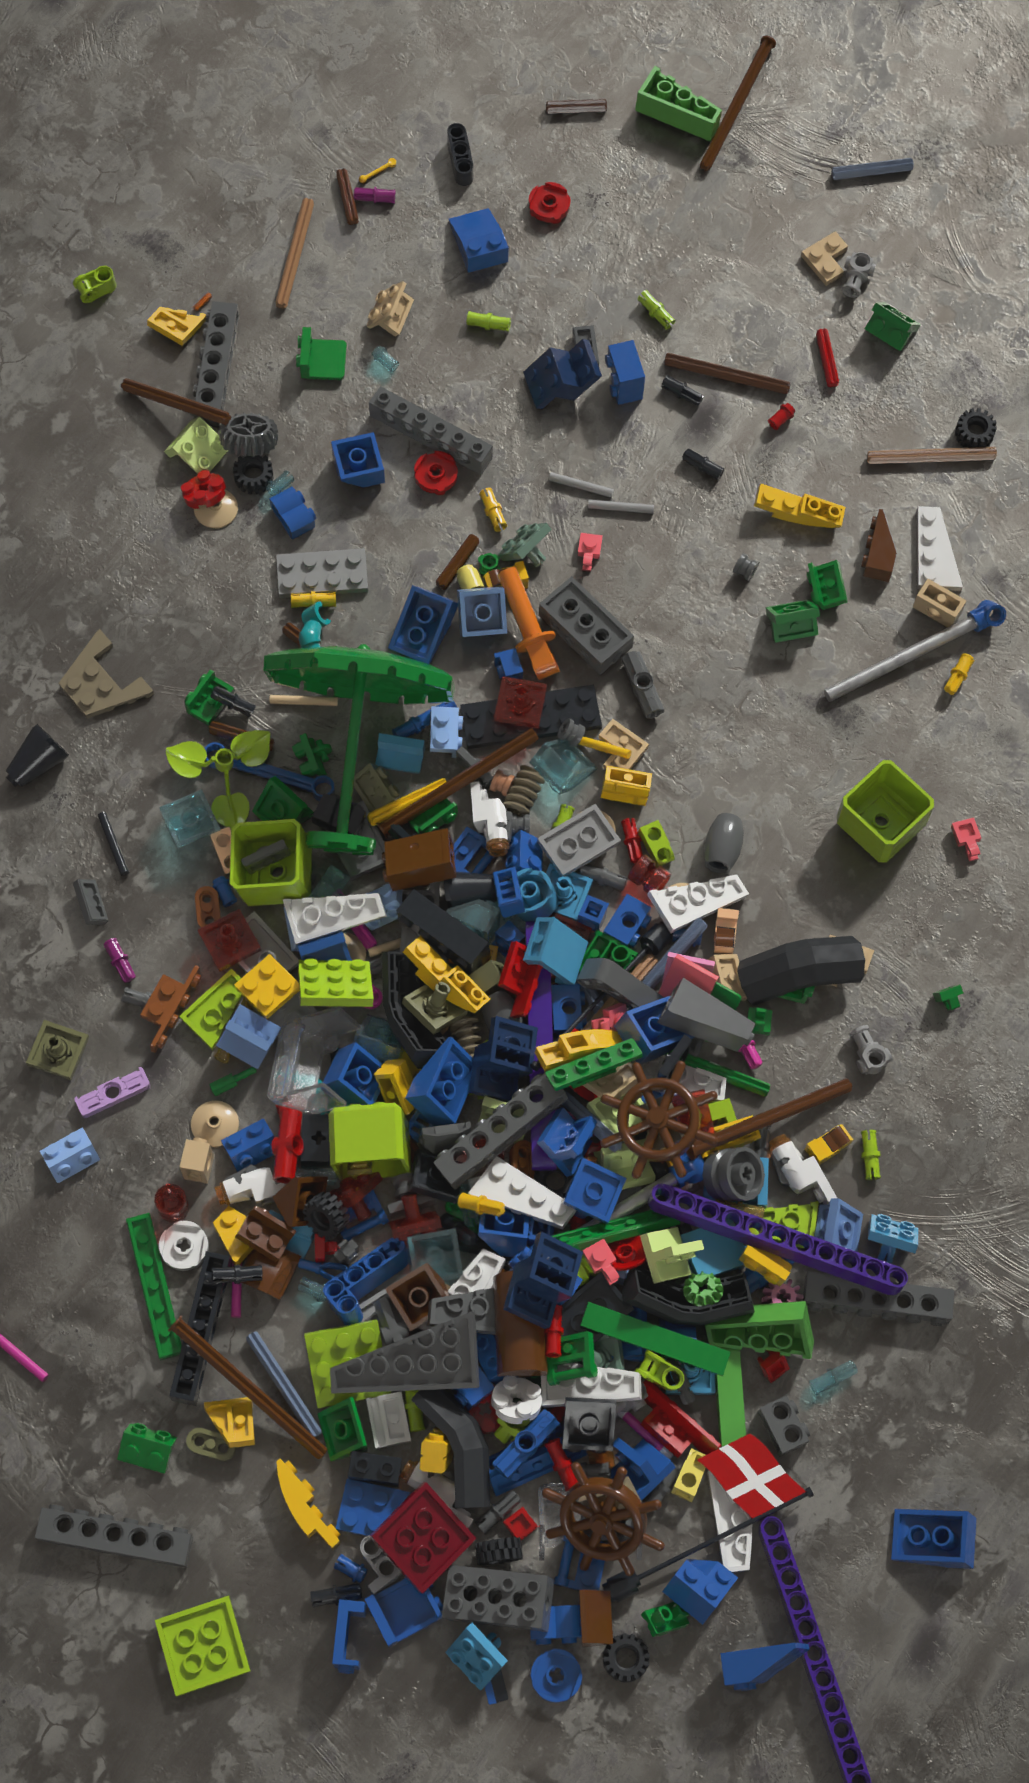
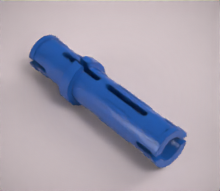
M454 700L453 702L441 703L436 706L457 708ZM431 709L416 717L412 716L409 718V721L393 728V735L407 738L415 733H421L422 729L431 723Z

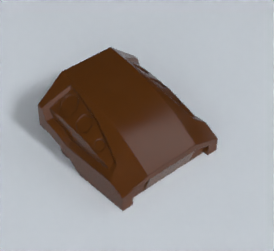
M253 1249L247 1256L243 1266L262 1265L263 1276L261 1277L263 1279L262 1281L240 1283L267 1293L281 1301L302 1256L285 1249L280 1259L275 1263Z

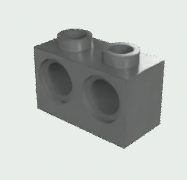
M787 1395L760 1407L758 1410V1414L779 1457L806 1445L809 1442L808 1437L810 1436L804 1422L800 1423L796 1415L799 1411L793 1400L789 1401ZM774 1409H783L786 1413V1418L782 1420L777 1419L773 1413ZM785 1432H795L797 1441L793 1443L787 1441Z

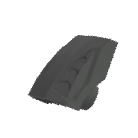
M470 1122L419 1129V1149L436 1155L443 1150L451 1149L456 1145L455 1141L460 1136L468 1135L471 1132Z

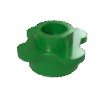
M491 553L480 555L478 557V562L480 563L479 573L485 575L492 570H501L498 566L500 557Z

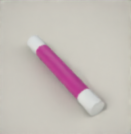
M629 1411L617 1414L644 1440L668 1459L674 1456L640 1425L641 1422Z

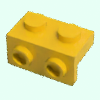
M749 1245L746 1246L738 1259L748 1269L757 1271L768 1282L779 1287L791 1273L789 1272L792 1268L790 1263L775 1254Z

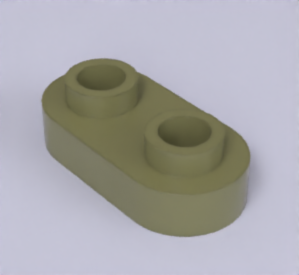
M204 1428L191 1430L186 1438L187 1446L191 1452L218 1461H228L236 1452V1447L230 1448L229 1446L227 1452H219V1447L224 1444L227 1445L220 1433ZM203 1438L204 1444L202 1446L195 1445L196 1439Z

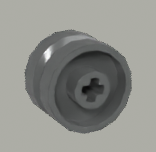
M738 1147L715 1150L708 1155L704 1163V1186L708 1194L716 1201L723 1203L752 1200L760 1194L764 1185L765 1173L763 1163L753 1149Z

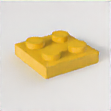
M270 954L234 984L235 988L266 1019L300 991L299 982Z

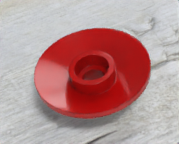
M640 1235L607 1243L617 1259L612 1264L617 1271L636 1268L646 1260Z

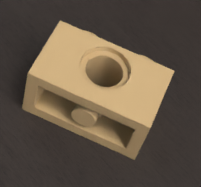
M927 579L916 596L913 608L944 626L950 627L956 623L962 614L966 600Z
M202 1138L186 1139L180 1163V1170L185 1180L208 1184L214 1154L207 1140Z

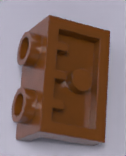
M254 1206L244 1219L235 1238L277 1263L289 1241L295 1235L296 1230L288 1226L285 1221H280L272 1216L266 1209Z

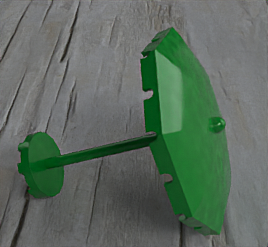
M361 644L357 648L328 646L289 649L265 655L263 671L270 682L299 689L300 682L303 681L304 691L326 696L328 688H332L334 691L333 697L352 699L336 832L308 831L306 833V846L311 849H324L326 852L374 855L376 848L375 839L348 834L364 692L370 693V701L398 704L399 698L404 696L405 705L425 704V699L428 695V703H450L451 701L453 702L455 693L453 677L445 671L424 662L384 651L370 650V647L366 644Z

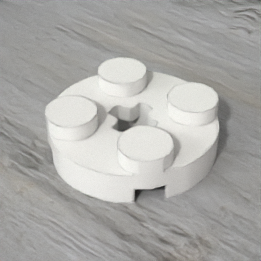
M178 1221L162 1233L159 1241V1251L164 1262L171 1268L179 1271L198 1268L204 1261L206 1251L209 1250L206 1234L196 1223L191 1221ZM183 1240H187V1243L191 1245L185 1252H181V1249L177 1247L178 1244H182Z
M505 1376L503 1381L499 1382L493 1390L492 1407L496 1410V1415L505 1422L522 1424L523 1420L530 1419L531 1421L538 1416L541 1410V1388L527 1379ZM513 1398H520L522 1401H518L516 1404L513 1403Z

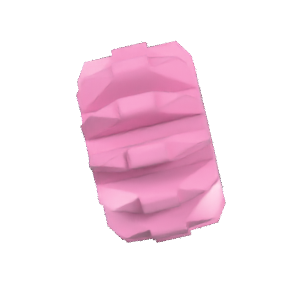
M789 1279L786 1284L783 1283L780 1287L769 1282L770 1288L763 1289V1293L766 1296L761 1299V1302L764 1304L782 1303L781 1299H778L780 1294H783V1298H788L786 1302H798L804 1297L803 1294H796L800 1286L796 1285L792 1288V1280Z

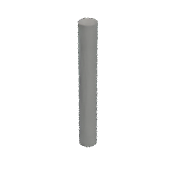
M551 472L549 476V481L612 498L614 489Z
M588 500L589 509L654 514V505Z

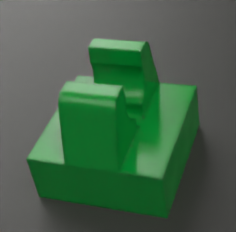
M960 984L947 987L932 994L935 1002H943L948 1011L960 1007L958 995L964 992Z
M749 1007L747 1018L755 1023L752 1033L770 1035L772 1010Z

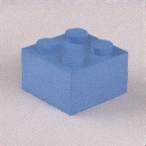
M502 586L457 590L459 626L462 637L507 634L505 591Z

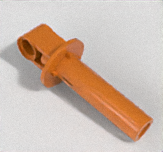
M510 567L498 573V578L504 588L506 598L523 637V640L515 646L517 653L528 652L538 680L560 672L548 645L556 637L555 632H542L516 567Z

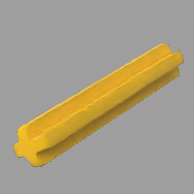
M441 778L368 813L367 820L370 825L374 826L376 823L389 819L447 782L446 779Z

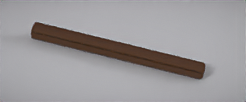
M667 353L664 364L667 366L783 394H788L791 385L789 381L673 353Z
M128 378L123 379V383H121L123 391L223 425L229 424L231 420V415L226 411Z

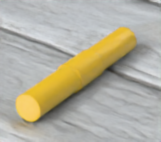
M583 736L578 743L579 745L626 759L631 757V750Z

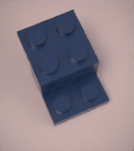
M582 339L570 351L550 347L523 371L535 407L538 409H543L555 397L575 401L602 377L590 342L586 339Z
M499 1016L492 1017L489 1040L476 1046L474 1050L469 1093L483 1097L487 1096L508 1103L517 1091L518 1079L533 1073L530 1064L534 1061L538 1028Z
M540 1232L536 1234L531 1256L515 1264L503 1310L544 1329L549 1328L556 1304L572 1297L583 1251L546 1233Z

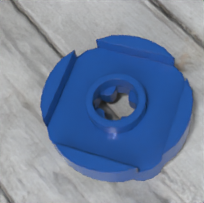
M552 1649L538 1656L533 1663L531 1669L532 1687L542 1699L548 1702L559 1703L567 1701L580 1688L582 1682L580 1664L574 1655L566 1650ZM556 1668L561 1670L560 1674L564 1676V1679L553 1683L549 1672H555Z

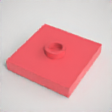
M677 954L658 994L663 997L670 996L677 984L685 978L711 995L719 976Z

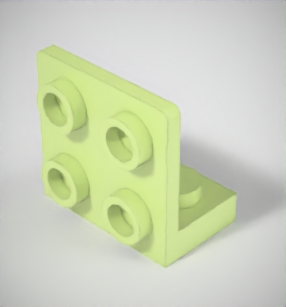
M199 416L185 426L164 452L170 458L175 455L180 456L198 474L202 470L211 471L228 450L223 449L219 435Z

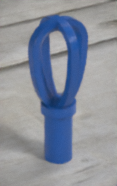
M302 1258L298 1263V1268L315 1272V1274H320L328 1280L335 1276L324 1272L322 1269L329 1268L344 1271L348 1268L343 1264L331 1262L317 1263Z

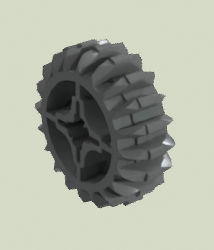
M243 412L240 415L236 413L234 417L231 416L229 424L220 425L219 440L223 449L228 450L230 454L236 453V456L244 455L245 458L247 456L254 457L255 455L263 456V453H270V450L275 449V445H277V424L274 423V420L269 419L268 416H262L260 413L257 415L252 412L250 414Z

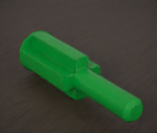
M252 1066L234 1076L230 1073L210 1083V1089L216 1097L238 1086L236 1082L256 1073L257 1070Z

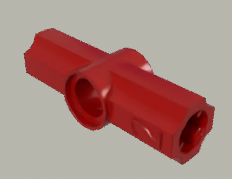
M285 1108L282 1110L278 1136L272 1140V1152L275 1156L273 1180L277 1183L288 1184L295 1177L297 1156L301 1155L304 1150L303 1139L300 1136L303 1112L298 1109Z

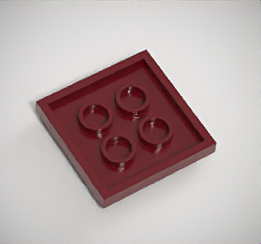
M423 1482L369 1536L418 1592L422 1594L477 1539L427 1482Z

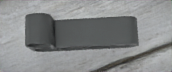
M606 958L586 959L576 980L577 983L587 989L603 990L618 1002L626 1004V1007L630 1010L664 998L618 964Z

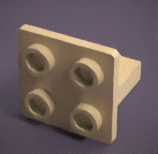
M404 281L396 285L393 284L390 288L384 291L381 290L375 298L377 302L368 315L367 327L369 329L379 325L395 337L400 335L414 301L413 298L403 292L406 287Z

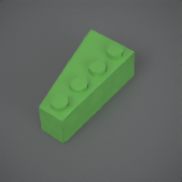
M654 66L638 91L635 111L711 141L719 127L722 109L702 96H695L690 88L680 86L675 82V78L670 75L665 76L660 72V68Z
M806 1301L753 1305L754 1313L705 1325L709 1344L716 1347L738 1350L746 1347L760 1353H765V1350L780 1352L782 1356L798 1354L803 1355L802 1358L804 1359L812 1358L814 1338Z

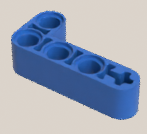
M398 1237L387 1240L325 1284L323 1292L329 1306L344 1325L361 1323L363 1312L358 1300L410 1263V1255L405 1242Z

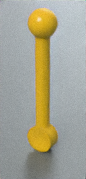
M390 158L387 164L367 175H361L359 182L364 184L367 182V179L388 167H395L396 159Z

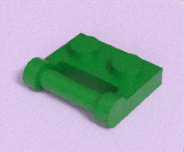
M586 1331L561 1337V1357H547V1381L550 1386H556L562 1381L576 1378H594L597 1376L598 1369L594 1358L593 1333ZM583 1360V1367L558 1372V1365Z

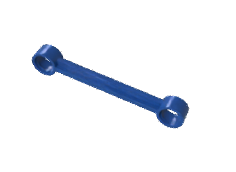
M213 742L208 744L205 750L208 755L213 750H220L225 747L220 743ZM241 759L233 761L232 768L267 779L276 776L286 785L312 792L313 797L318 801L323 796L315 791L316 786L320 783H327L331 786V791L327 794H335L334 782L328 776H318L313 779L264 763L257 767H248L241 762ZM214 762L209 765L210 768L216 769Z

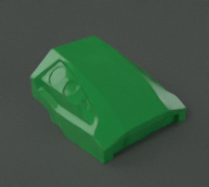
M596 930L594 939L585 951L579 974L586 959L606 958L625 969L638 953L617 939ZM637 963L630 969L629 973L636 968Z

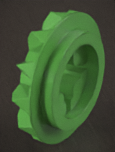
M701 1271L700 1274L695 1275L692 1273L689 1279H685L683 1292L686 1300L694 1306L714 1305L723 1295V1286L720 1278L714 1277L713 1273L705 1274ZM704 1284H707V1289H704L699 1294V1287H703Z

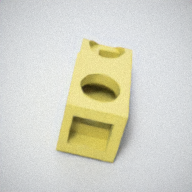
M691 1448L672 1489V1494L689 1502L693 1501L706 1468L696 1460L705 1456V1454Z

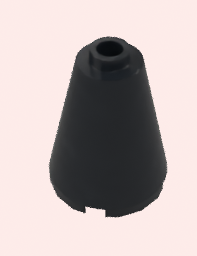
M36 724L32 727L6 769L8 773L6 778L15 787L18 784L23 787L64 761L69 754L45 730Z
M456 871V878L444 880L445 897L448 905L447 912L452 917L498 901L493 875Z

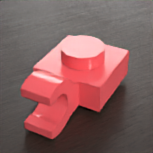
M580 534L578 556L584 557L582 571L591 572L593 558H600L603 535Z
M970 818L952 823L951 829L958 847L965 845L969 862L977 860L980 850L976 842H980L981 835L975 819Z
M619 1002L603 1009V1017L591 1021L592 1030L603 1029L617 1032L614 1025L627 1011L626 1004Z
M605 1239L583 1250V1256L594 1274L601 1271L609 1285L618 1281L620 1277L612 1266L617 1259Z

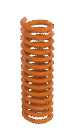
M209 292L194 305L197 309L196 311L212 298Z

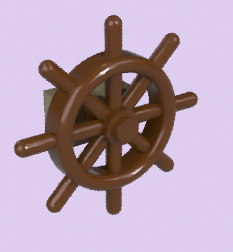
M683 1061L676 1063L670 1079H647L641 1064L635 1062L632 1064V1070L638 1084L633 1086L622 1100L607 1094L602 1095L600 1098L603 1104L618 1109L617 1127L619 1131L602 1139L600 1145L603 1148H608L623 1141L630 1151L638 1156L632 1171V1177L635 1179L641 1177L647 1160L652 1162L671 1161L677 1176L683 1178L686 1176V1170L680 1156L693 1146L696 1139L710 1145L718 1143L716 1136L700 1130L701 1113L699 1107L716 1100L718 1095L715 1091H710L694 1098L691 1092L679 1083L686 1067ZM665 1090L663 1096L655 1099L652 1091ZM674 1094L679 1095L685 1103L674 1107L671 1102ZM641 1096H644L645 1104L639 1107L634 1105ZM687 1112L690 1114L689 1126L674 1120V1118ZM629 1114L641 1118L642 1122L629 1127ZM646 1131L647 1137L643 1146H641L633 1139V1136Z
M574 1462L571 1465V1469L578 1482L570 1488L566 1496L549 1488L542 1490L544 1498L561 1505V1526L548 1529L545 1533L546 1537L553 1539L565 1535L569 1542L584 1554L579 1565L582 1571L589 1569L593 1558L603 1561L618 1560L625 1574L632 1576L635 1570L628 1556L639 1547L640 1543L657 1551H662L665 1547L664 1542L645 1533L647 1529L646 1513L659 1510L662 1506L661 1501L655 1499L642 1503L629 1476L626 1477L627 1470L624 1467L617 1469L613 1480L604 1477L587 1478L581 1464ZM573 1511L586 1517V1519L575 1521ZM632 1519L634 1528L619 1520L626 1521ZM591 1528L593 1532L591 1537H588L582 1530ZM616 1532L629 1537V1539L620 1542ZM602 1535L607 1537L610 1544L600 1542Z

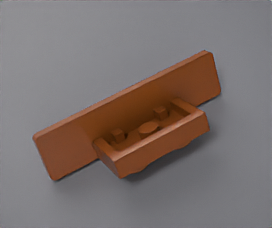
M194 966L185 984L163 974L140 1014L142 1018L160 1027L150 1045L151 1052L156 1053L158 1048H163L168 1038L166 1036L169 1028L173 1029L179 1019L177 1013L181 1007L185 1008L191 997L188 994L191 988H196L202 978L199 975V966Z

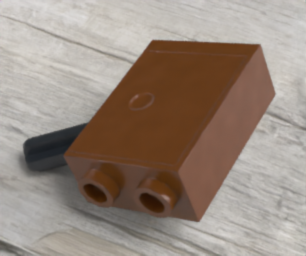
M392 824L390 826L388 834L394 840L384 842L385 852H382V860L384 866H386V869H383L384 881L390 884L392 891L420 885L428 886L429 883L456 878L454 843L448 828L410 836L400 825Z

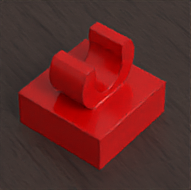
M315 1234V1262L325 1263V1255H333L337 1252V1242H325L324 1236L321 1238L318 1234Z
M767 1350L769 1357L765 1360L758 1357L757 1360L765 1378L770 1383H773L788 1371L790 1367L785 1356L780 1355V1352Z

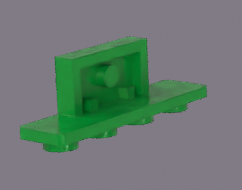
M630 1038L546 1071V1078L555 1091L568 1086L574 1089L617 1072L616 1067L642 1058V1051L635 1040Z

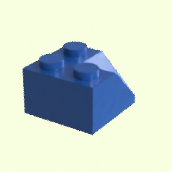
M634 340L608 345L605 363L607 368H611L612 384L609 385L612 398H616L618 405L642 400L645 374Z
M374 432L331 441L332 456L341 482L360 487L385 483L384 467Z
M354 1042L338 1049L321 1087L338 1101L349 1104L370 1105L376 1102L380 1093L374 1073L381 1068L382 1063Z
M505 1208V1213L500 1217L483 1213L479 1216L477 1235L498 1255L514 1257L527 1245L530 1216L513 1213Z
M687 1559L662 1592L703 1625L738 1577L718 1561Z

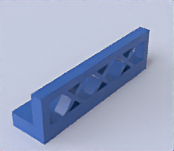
M562 1424L545 1442L559 1438L561 1443L562 1437L559 1436L562 1434ZM526 1439L520 1442L519 1445L523 1449H529L532 1447L533 1442ZM547 1447L538 1448L535 1455L528 1458L508 1480L496 1469L491 1470L489 1468L490 1484L495 1495H501L553 1471L552 1466L554 1464ZM564 1449L567 1458H571L572 1462L587 1455L586 1450L569 1452L567 1449ZM504 1450L489 1456V1466L492 1465V1462Z

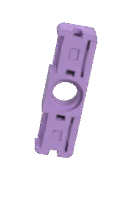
M138 1067L140 1071H134L121 1079L117 1077L97 1086V1091H91L81 1096L80 1099L76 1096L75 1102L82 1117L88 1118L148 1090L150 1083L143 1068ZM110 1087L119 1089V1095L116 1098L112 1099L106 1096V1091Z

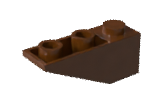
M879 509L877 517H872L870 529L874 531L872 536L868 535L865 548L869 549L868 555L864 554L861 567L865 568L864 577L889 582L897 553L883 509Z

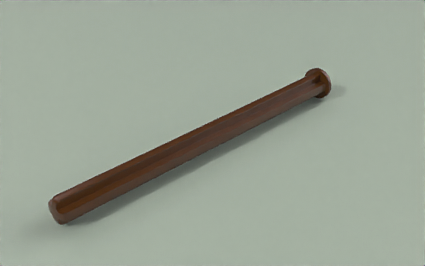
M762 36L760 40L761 45L700 163V168L705 171H709L770 50L776 46V41L770 36Z
M529 729L381 824L376 823L384 838H388V830L392 824H398L402 827L538 740L536 732L533 729Z
M845 1078L714 1132L712 1135L718 1138L716 1145L696 1140L686 1154L691 1160H694L701 1153L851 1092L852 1083L849 1079Z
M180 1315L168 1329L169 1332L172 1330L315 1458L320 1459L324 1456L327 1448L187 1325L181 1319L183 1316Z

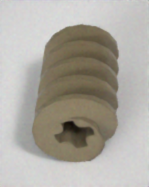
M520 766V771L517 772L516 779L513 780V786L509 788V794L505 796V802H503L507 811L517 816L530 814V810L526 806L533 807L534 803L530 799L535 800L538 797L533 791L540 792L541 787L538 784L545 783V779L532 767Z
M462 1017L450 1025L449 1029L453 1033L451 1037L474 1058L475 1047L479 1045L475 1044V1042L482 1039L481 1036L474 1035V1033L480 1031V1027L473 1026L479 1019L475 1017Z

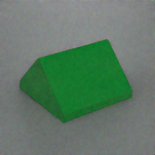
M349 1397L317 1413L331 1462L350 1457L352 1451H368L353 1397Z

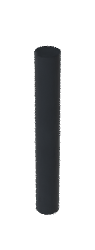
M100 812L98 818L120 875H128L130 872L106 812Z

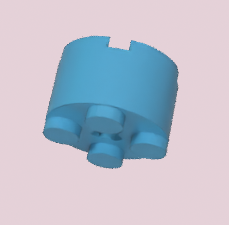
M532 868L518 871L517 875L525 912L516 915L525 922L536 921L537 917H549L558 908V896L548 875L541 870L537 871Z

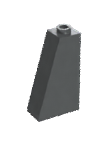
M685 978L673 989L658 1020V1023L663 1026L734 1051H738L743 1045L748 1046L754 1037L752 1030L755 1023Z

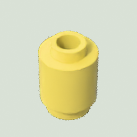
M465 565L457 570V580L461 589L485 588L477 569L473 565Z

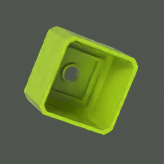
M883 760L843 797L837 813V824L878 862H888L926 826L934 808V799L893 761ZM879 816L884 817L887 820V824L880 826L875 822V818Z
M295 819L242 822L237 823L231 829L230 885L248 906L284 904L283 899L311 897L312 849L306 846V832ZM282 839L285 841L291 852L290 856L253 874L248 873L243 866L242 858L255 853L262 846H269ZM282 867L283 873L280 876H272L275 868Z
M376 1102L370 1105L352 1104L346 1107H334L328 1114L330 1165L340 1180L386 1178L403 1173H411L409 1122L402 1108L395 1102Z

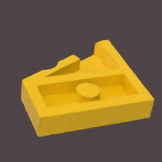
M159 307L147 320V326L183 346L206 322V314L200 313V316L188 315L185 310Z
M228 1206L213 1224L226 1251H228L232 1258L233 1264L240 1265L253 1248L235 1238L246 1216Z
M248 1397L204 1402L205 1412L230 1448L255 1445L253 1402Z

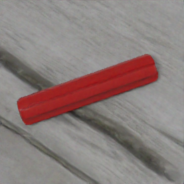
M826 328L817 330L816 337L827 386L830 388L837 387L839 378L829 333Z

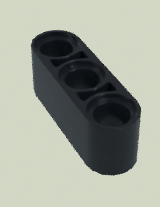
M453 123L447 129V145L456 183L461 186H467L473 182L474 164L465 127L460 123Z

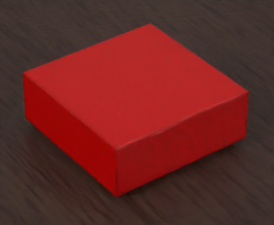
M521 1507L503 1521L511 1535L519 1537L521 1541L538 1528L524 1507Z

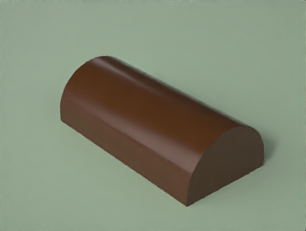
M513 1271L496 1274L493 1277L497 1376H547L548 1362L547 1355H545L546 1334L544 1333V1328L503 1310Z

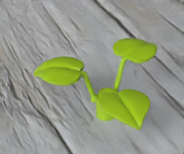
M263 730L241 733L233 739L230 746L231 751L222 748L207 762H205L207 758L205 748L193 741L167 747L166 756L172 769L184 778H197L202 772V767H207L213 762L217 770L224 772L226 795H220L214 799L211 805V813L219 824L230 827L231 830L237 823L246 822L250 810L249 801L243 793L237 792L232 795L230 793L229 771L233 767V761L241 759V762L248 767H257L263 764L269 755L271 734L269 731Z

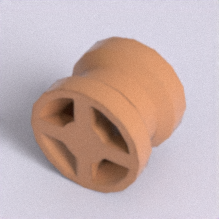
M498 769L491 782L490 790L493 792L499 791L503 796L509 794V788L513 786L512 783L516 776L505 775L503 771Z

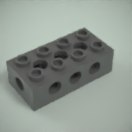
M572 576L539 603L538 616L599 675L633 648L634 635Z
M450 1565L448 1568L442 1617L456 1622L548 1632L555 1580L547 1575ZM477 1590L476 1599L471 1601V1593ZM502 1593L501 1601L495 1604L496 1595ZM526 1595L527 1602L524 1606L520 1607L519 1601Z

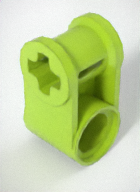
M100 266L86 274L79 275L73 281V286L80 292V299L83 303L93 302L97 298L112 293L117 286L113 271L108 266Z
M649 1350L645 1351L646 1356L639 1369L636 1368L634 1372H639L642 1378L669 1391L676 1390L683 1385L684 1374L679 1368L666 1362L665 1359ZM653 1361V1363H652V1365H651L649 1371H647L648 1367L650 1366L651 1362ZM668 1372L677 1374L678 1383L675 1386L667 1384L665 1377Z

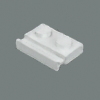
M402 1391L366 1399L376 1449L411 1442Z

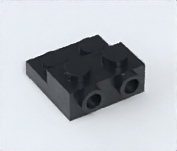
M565 1397L561 1439L562 1449H567L569 1452L592 1450V1452L599 1454L613 1451L616 1400Z

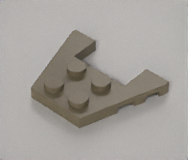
M100 629L95 633L59 682L60 688L87 719L114 710L116 706L125 703L131 704L139 698L145 696L148 698L154 695L153 690L142 677H139L121 690L96 661L97 658L113 648L112 642Z

